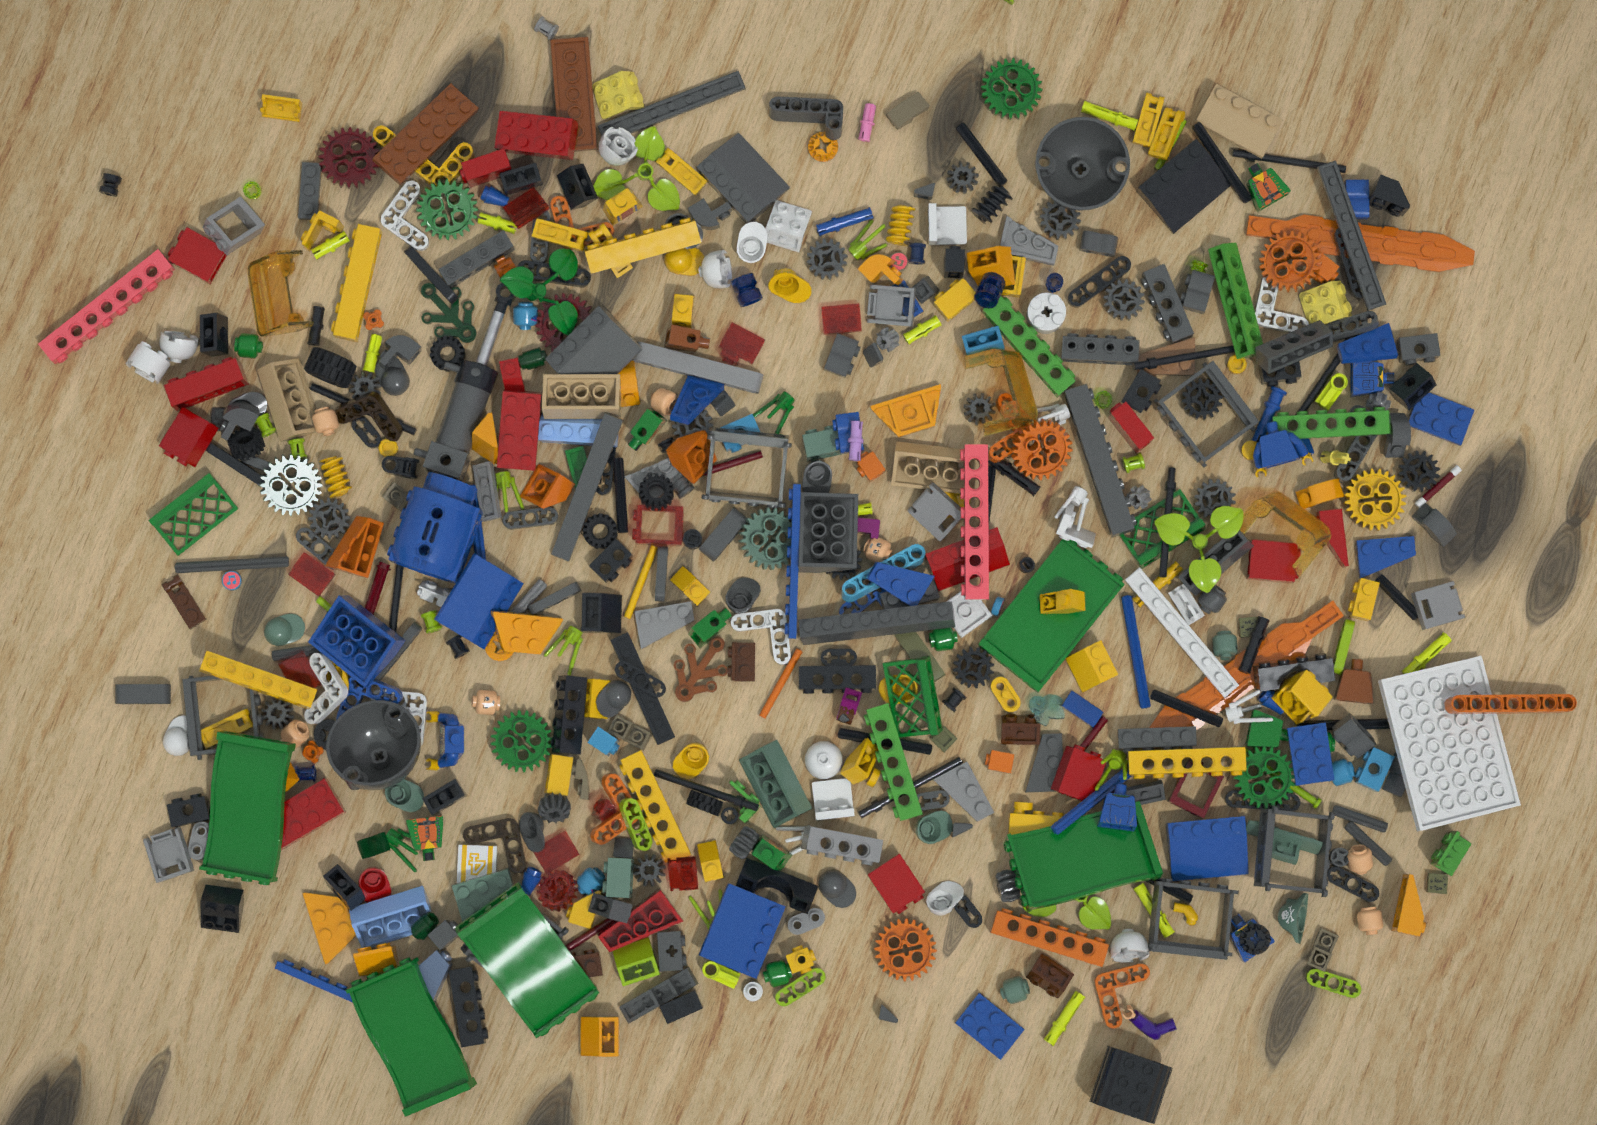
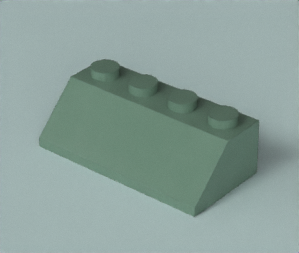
M778 740L762 746L739 759L773 828L812 809Z

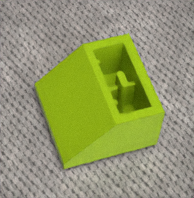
M649 937L613 951L622 986L661 974Z

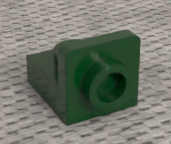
M385 832L357 841L362 859L377 856L391 850Z

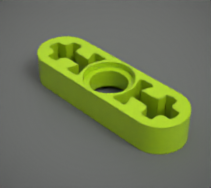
M1349 619L1344 620L1333 660L1334 673L1339 675L1342 674L1355 626V621Z
M633 798L622 799L619 809L634 847L642 851L649 850L653 841L637 800ZM628 803L632 804L630 810H626ZM638 819L640 821V826L638 829L634 830L632 828V822L633 820ZM641 838L646 839L644 846L639 844L642 841Z
M813 968L780 989L775 996L776 1002L780 1006L785 1007L809 993L825 981L824 971L820 968ZM813 972H821V981L814 980L811 982L814 986L809 988V984L804 977L808 976V979H811ZM799 981L806 984V990L803 993H798L795 990V984ZM791 986L793 993L797 997L793 998V995L787 998V1003L784 1001L780 1002V993H789L790 991L787 988Z
M1310 969L1306 973V981L1311 986L1349 998H1356L1361 993V986L1357 981L1319 969ZM1317 972L1318 977L1324 978V974H1326L1324 986H1321L1323 982L1319 980L1313 983L1310 975ZM1333 977L1339 981V985L1335 989H1331L1328 986L1329 979ZM1343 980L1346 981L1344 985L1352 986V983L1355 984L1354 988L1357 991L1350 995V991L1343 988V992H1340Z

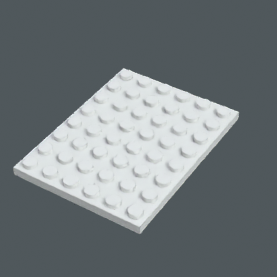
M1482 656L1378 680L1417 832L1521 805L1497 714H1449L1444 707L1446 699L1456 695H1492ZM1454 700L1453 705L1458 709V702ZM1473 700V701H1472V706H1473V708L1476 709L1477 704H1476V702ZM1491 700L1490 706L1494 709L1495 705L1494 702Z

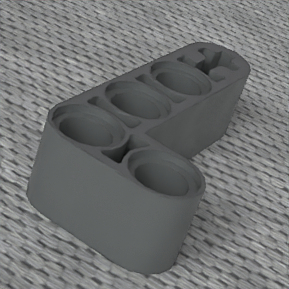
M778 96L772 98L769 102V116L774 121L825 124V135L828 139L837 140L842 135L843 104L839 100Z
M1355 405V406H1353L1348 412H1353L1354 409H1356V408H1365V407L1360 406V405ZM1369 416L1365 420L1368 427L1370 420L1376 421L1373 416ZM1349 417L1348 421L1351 424L1356 425V419L1354 417ZM1378 435L1364 436L1368 440L1366 446L1360 444V436H1355L1346 453H1356L1358 461L1339 464L1334 471L1335 479H1339L1340 483H1345L1353 477ZM1348 465L1350 466V468H1348V470L1346 471V475L1348 476H1345L1343 478L1341 476L1342 473L1340 471L1344 470Z

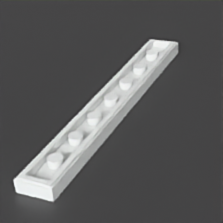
M1140 567L1125 579L1127 584L1224 698L1239 686Z

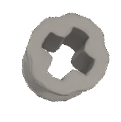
M542 16L536 23L534 31H539L546 35L547 39L552 40L559 26L549 23Z

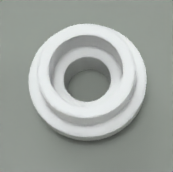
M749 982L745 985L743 993L747 1000L757 1001L761 998L763 989L759 983ZM755 988L757 990L756 995H751L749 990Z

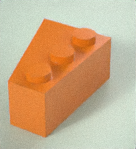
M356 516L325 566L351 575L368 578L384 523L368 517Z

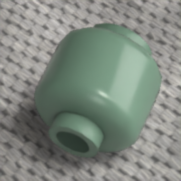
M1231 631L1217 632V635L1212 638L1213 654L1220 657V660L1232 659V656L1238 653L1237 637Z
M1016 976L1004 980L1000 993L1003 999H1007L1010 1004L1025 1001L1028 994H1030V989L1026 979Z

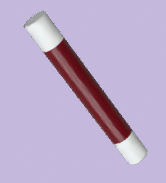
M1456 465L1414 504L1420 508L1462 471L1461 468Z

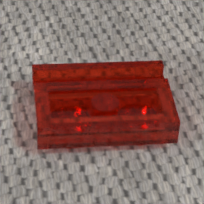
M534 187L502 207L517 229H520L550 209Z
M859 303L821 307L824 335L862 332Z
M731 322L719 348L753 365L766 340Z
M305 552L288 573L289 576L319 597L336 575Z
M304 650L278 663L286 679L311 688L321 685V682L310 666L309 659Z
M566 830L545 842L543 851L533 852L546 874L580 855Z
M696 856L677 857L676 860L668 858L670 891H673V889H679V891L698 889Z

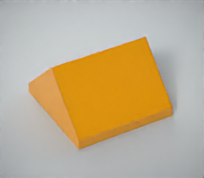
M488 413L472 432V450L488 461H491V463L497 464L498 445L493 415Z

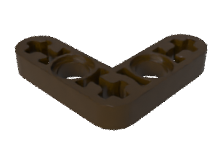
M371 391L339 405L335 410L338 422L341 424H346L369 413L385 438L389 441L399 440L403 433L402 426L377 392ZM353 404L360 405L362 411H357ZM347 411H349L347 415H341V414H340V412H341L342 414H344V413H346ZM379 413L385 414L387 420L381 419Z
M507 818L470 826L464 830L463 838L470 844L503 838L509 869L513 873H521L526 869L523 844L516 820ZM510 821L511 824L515 825V828H512L513 835L517 833L518 837H511L506 840V835L510 836L509 830L504 829V826H507V822ZM490 825L496 828V834L492 837L487 836L485 833L486 828ZM482 827L484 839H481V835L475 836L473 841H471V838H467V834L470 833L469 830L472 829L473 832H480L478 828ZM515 840L519 843L517 851L509 850L508 844L510 841ZM521 852V856L517 857L518 861L523 863V866H520V870L512 867V864L515 863V858L512 857L510 859V854Z

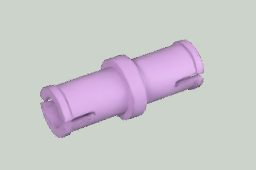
M851 421L850 438H848V443H850L848 460L861 461V444L864 441L862 439V421Z

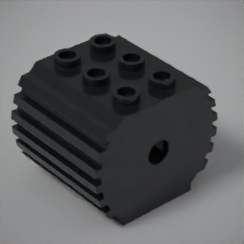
M1107 1046L1089 1102L1155 1124L1173 1068Z

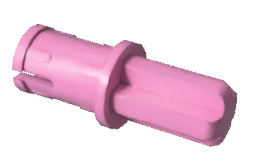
M865 104L863 118L860 120L861 128L858 137L860 141L865 142L866 140V142H870L872 126L875 125L873 120L876 105Z

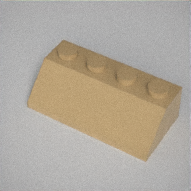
M1216 84L1195 123L1201 122L1205 129L1262 159L1283 119Z
M300 358L272 362L258 369L259 379L280 442L316 433L312 422V416L315 414L316 407Z
M543 374L542 412L544 419H603L605 413L621 418L620 374Z
M896 441L891 485L926 490L933 482L944 492L960 494V488H964V480H960V468H964V461H960V449Z

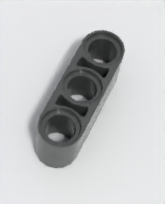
M734 507L705 540L699 550L714 562L743 529L741 525L747 524L745 520L747 517Z
M115 684V704H171V684Z

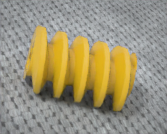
M906 205L892 207L891 211L895 214L890 215V219L893 221L889 222L891 229H888L887 233L891 236L886 237L887 242L897 246H908L904 241H909L910 238L905 236V234L911 233L907 226H913V223L909 222L908 219L914 218L910 211H915V208Z
M334 456L319 461V463H325L321 466V470H327L323 474V477L329 478L325 481V484L331 485L327 490L328 492H334L330 495V498L346 495L352 488V486L345 485L350 479L343 478V476L348 474L347 471H341L345 467V464H339L343 457Z

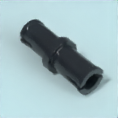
M313 306L312 319L308 325L310 328L308 345H320L321 330L324 329L322 323L325 308Z

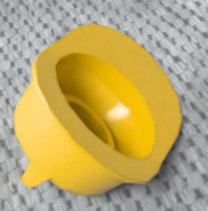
M789 268L775 269L774 276L768 283V288L773 294L792 303L805 302L811 295L810 284L798 277L795 271Z

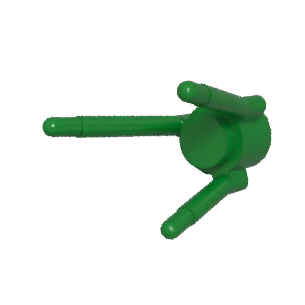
M783 391L781 395L778 394L773 400L754 413L753 416L754 418L773 404L776 407L767 416L768 419L779 409L782 411L786 409L775 431V434H779L789 413L794 408L792 404L795 400L790 394Z
M391 828L386 834L390 848L413 872H417V869L396 848L401 845L413 854H418L416 850L403 842L404 837L402 836L410 838L409 833L404 832L400 828L398 830Z

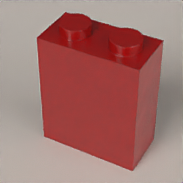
M504 148L462 162V169H459L464 184L468 183L470 188L501 178L499 173L512 170Z
M186 227L185 231L182 230L177 238L179 241L176 246L170 249L168 261L211 285L227 256L218 249L215 242Z
M1119 402L1109 411L1111 414L1108 419L1136 454L1153 441L1154 436L1127 402L1123 404Z
M182 407L159 447L165 450L163 454L172 459L175 456L178 457L177 462L186 467L188 464L196 467L219 428Z
M1263 540L1250 541L1254 547L1249 550L1247 579L1294 583L1295 579L1299 578V568L1296 567L1297 560H1300L1301 549L1298 548L1297 543Z
M1076 744L1073 747L1066 746L1051 790L1079 801L1086 799L1096 791L1095 787L1100 781L1106 763L1101 764L1103 760L1101 754L1090 751L1089 754L1084 752V747Z
M900 853L868 874L869 879L893 914L897 912L899 915L908 909L907 904L912 901L915 904L924 898L922 895L925 893L924 889Z

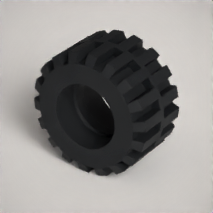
M313 347L304 370L308 374L340 388H348L357 366L352 361L319 347Z

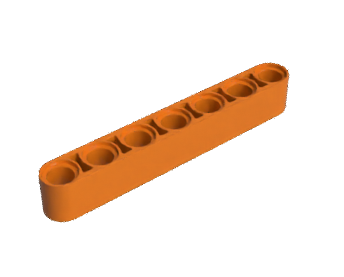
M1571 694L1456 695L1447 698L1444 703L1445 710L1449 714L1565 713L1573 711L1577 706L1576 698ZM1454 700L1458 702V709L1453 705ZM1473 700H1474V701L1476 702V704H1477L1476 709L1473 708V706H1472V701H1473ZM1491 700L1495 703L1494 709L1490 706ZM1509 700L1513 703L1512 709L1508 705ZM1527 700L1531 702V708H1528ZM1545 700L1549 702L1548 708L1545 706ZM1563 700L1567 702L1566 708L1563 706Z

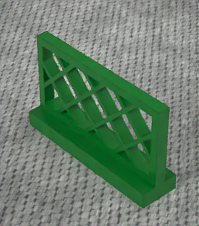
M208 473L148 521L179 556L239 508L215 480L213 475ZM213 484L219 490L218 498L207 497V490ZM205 491L204 497H203V496H199L200 494H202V493ZM195 498L204 499L203 510L192 509V501ZM206 499L218 500L216 512L205 510ZM220 501L229 502L233 508L227 513L219 512ZM180 510L189 511L188 522L176 521L177 512ZM191 511L203 512L201 523L190 522ZM205 513L216 514L215 523L212 525L204 524ZM218 514L224 515L218 519ZM165 522L174 523L173 534L164 533L160 526ZM176 523L187 524L186 535L175 534ZM190 525L201 526L200 534L197 537L189 536ZM203 526H207L208 528L203 531ZM174 537L186 538L185 546L180 550L174 545ZM188 538H193V540L188 543Z
M1179 489L1174 493L1173 499L1180 496L1183 500L1182 508L1173 507L1172 510L1180 511L1181 515H1183V512L1193 515L1195 520L1190 522V527L1186 532L1195 536L1206 529V524L1202 518L1200 519L1188 499ZM1165 499L1135 517L1137 525L1134 526L1136 529L1134 539L1125 537L1124 534L1119 535L1141 569L1161 557L1162 539L1159 543H1152L1149 540L1151 532L1159 534L1158 530H1154L1152 527L1154 520L1159 518L1155 516L1156 510L1160 507L1165 508ZM1143 518L1152 519L1150 529L1139 527L1140 520ZM1138 530L1149 532L1147 541L1136 539ZM1185 536L1180 544L1169 545V552L1188 541L1189 538ZM1135 543L1145 544V551L1137 555L1134 550Z
M930 656L884 662L883 668L890 708L899 738L928 734L938 735L941 733L943 727ZM916 663L918 672L914 676L906 668L909 664ZM889 666H896L901 670L896 678L890 674ZM902 673H905L912 679L907 686L898 680ZM913 681L917 682L921 687L918 695L909 688ZM895 683L905 689L900 696L893 692L892 687ZM906 691L915 697L910 705L902 699ZM917 699L924 704L922 713L912 707ZM898 702L908 708L903 715L896 711ZM909 710L919 716L914 724L905 718ZM920 718L927 723V730H921L916 726ZM902 720L911 726L908 732H900L899 724Z

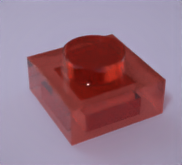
M723 348L720 353L724 363L738 366L741 356L726 348Z

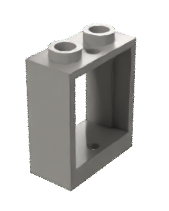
M239 197L206 218L202 228L206 235L214 240L218 249L227 256L260 235L265 224L244 199ZM232 211L249 229L233 241L216 224V221Z

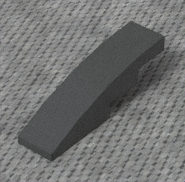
M690 967L619 1008L629 1024L699 983Z

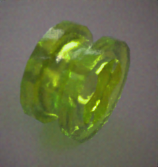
M250 181L244 185L243 192L249 199H257L260 197L262 189L256 182ZM256 186L254 188L257 190V192L253 193L252 195H249L250 192L248 191V188Z
M1192 260L1193 266L1189 268L1190 271L1196 270L1206 273L1205 268H1208V264Z
M1100 391L1095 397V404L1100 409L1108 408L1112 403V395L1107 391ZM1100 395L1108 397L1109 400L1106 401V405L1103 402L1099 403Z

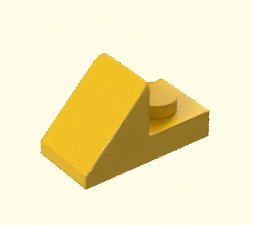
M683 566L670 579L696 606L711 593Z

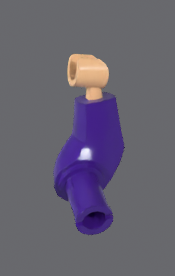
M1127 1005L1129 1013H1125L1122 1010V1015L1125 1019H1129L1135 1027L1153 1040H1159L1161 1035L1177 1030L1173 1018L1156 1024L1139 1011H1133L1131 1005Z

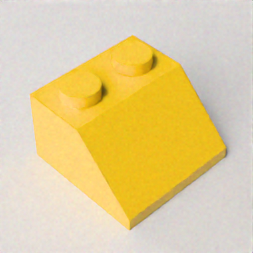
M1101 640L1066 658L1068 666L1082 693L1118 675Z

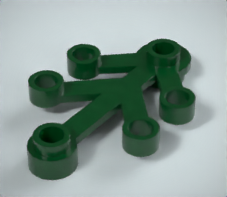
M424 284L421 287L422 296L426 299H431L445 315H433L426 312L422 315V321L427 325L432 322L453 323L457 328L445 329L442 326H438L434 330L436 337H459L464 343L474 341L477 335L475 327L471 325L472 312L475 309L474 304L471 301L464 302L465 316L463 324L458 318L459 299L451 304L450 309L436 294L437 290L433 284ZM453 287V288H452V291L458 290V291H459L458 297L461 298V296H462V291H461V289L458 288V287ZM427 289L433 290L431 295L426 294ZM471 304L472 309L466 310L465 306ZM427 315L431 316V320L429 322H426L424 320L425 316ZM439 329L444 330L441 336L437 335ZM467 330L471 332L469 337L464 336V332Z

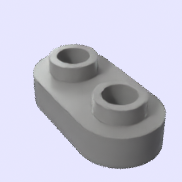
M198 822L193 826L188 846L189 855L192 859H204L209 832V823ZM200 828L205 829V833L203 835L199 834ZM197 846L201 849L199 854H196L194 852V849Z
M812 908L808 914L802 912L791 917L788 921V929L795 935L803 934L821 926L824 923L825 915L821 909ZM813 914H818V921L812 920ZM796 921H799L801 923V927L799 929L794 928V923Z

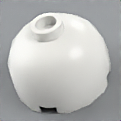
M610 127L600 138L599 153L605 162L610 165H625L637 153L638 149L634 144L636 140L627 130L620 127L618 129Z
M725 250L710 252L704 257L702 265L699 266L700 277H703L705 283L710 287L722 289L728 288L731 285L728 284V279H732L730 258L725 257L724 254L727 253Z
M164 331V333H160L159 346L161 351L170 357L171 362L181 363L182 360L189 359L195 354L199 338L191 334L190 338H188L186 335H183V332Z
M828 741L814 743L805 754L807 771L818 779L834 777L840 771L843 764V756L840 749Z
M1133 929L1122 930V933L1117 934L1113 938L1110 945L1111 959L1113 958L1115 962L1131 963L1133 958H1139V961L1150 955L1146 938L1142 934L1134 932Z

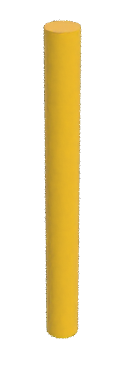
M653 545L650 546L625 611L624 617L628 619L632 617L658 547Z

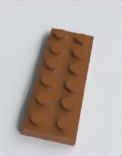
M577 37L550 40L556 116L572 118L578 122L574 152L598 150L589 38Z
M450 83L373 157L372 161L401 186L474 116L479 108Z

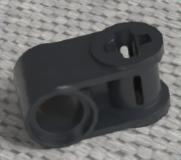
M387 456L382 460V468L389 475L417 479L416 468L420 460L408 457ZM388 461L396 462V467L393 470L386 469Z

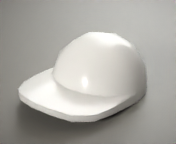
M749 222L740 230L737 253L747 263H755L764 256L768 235L761 223Z
M185 715L173 719L164 735L163 747L170 755L181 756L189 751Z
M952 881L940 883L927 896L926 903L928 909L933 914L939 916L950 913L954 906L962 899L964 895L963 887Z

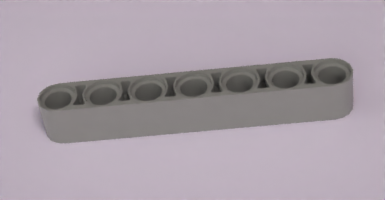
M637 341L643 350L632 361L759 394L764 376L761 373Z

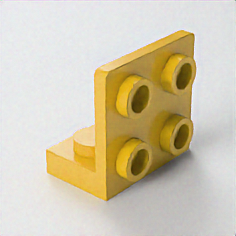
M319 210L317 214L314 213L312 216L309 230L304 231L301 237V244L306 250L310 251L323 226L325 227L324 229L333 234L336 231L341 233L344 226L340 220Z

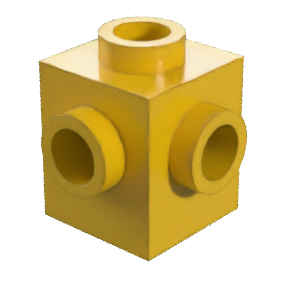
M802 945L793 948V953L786 955L792 974L799 971L801 974L811 971V966H814L813 961L816 960L813 950H808L807 947L803 948ZM800 956L805 957L806 960L804 963L798 962V958Z

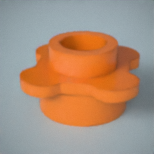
M376 309L374 312H365L363 314L367 330L384 326L380 310Z
M311 740L304 748L302 754L307 760L317 763L319 756L324 753V749L317 746L315 741Z

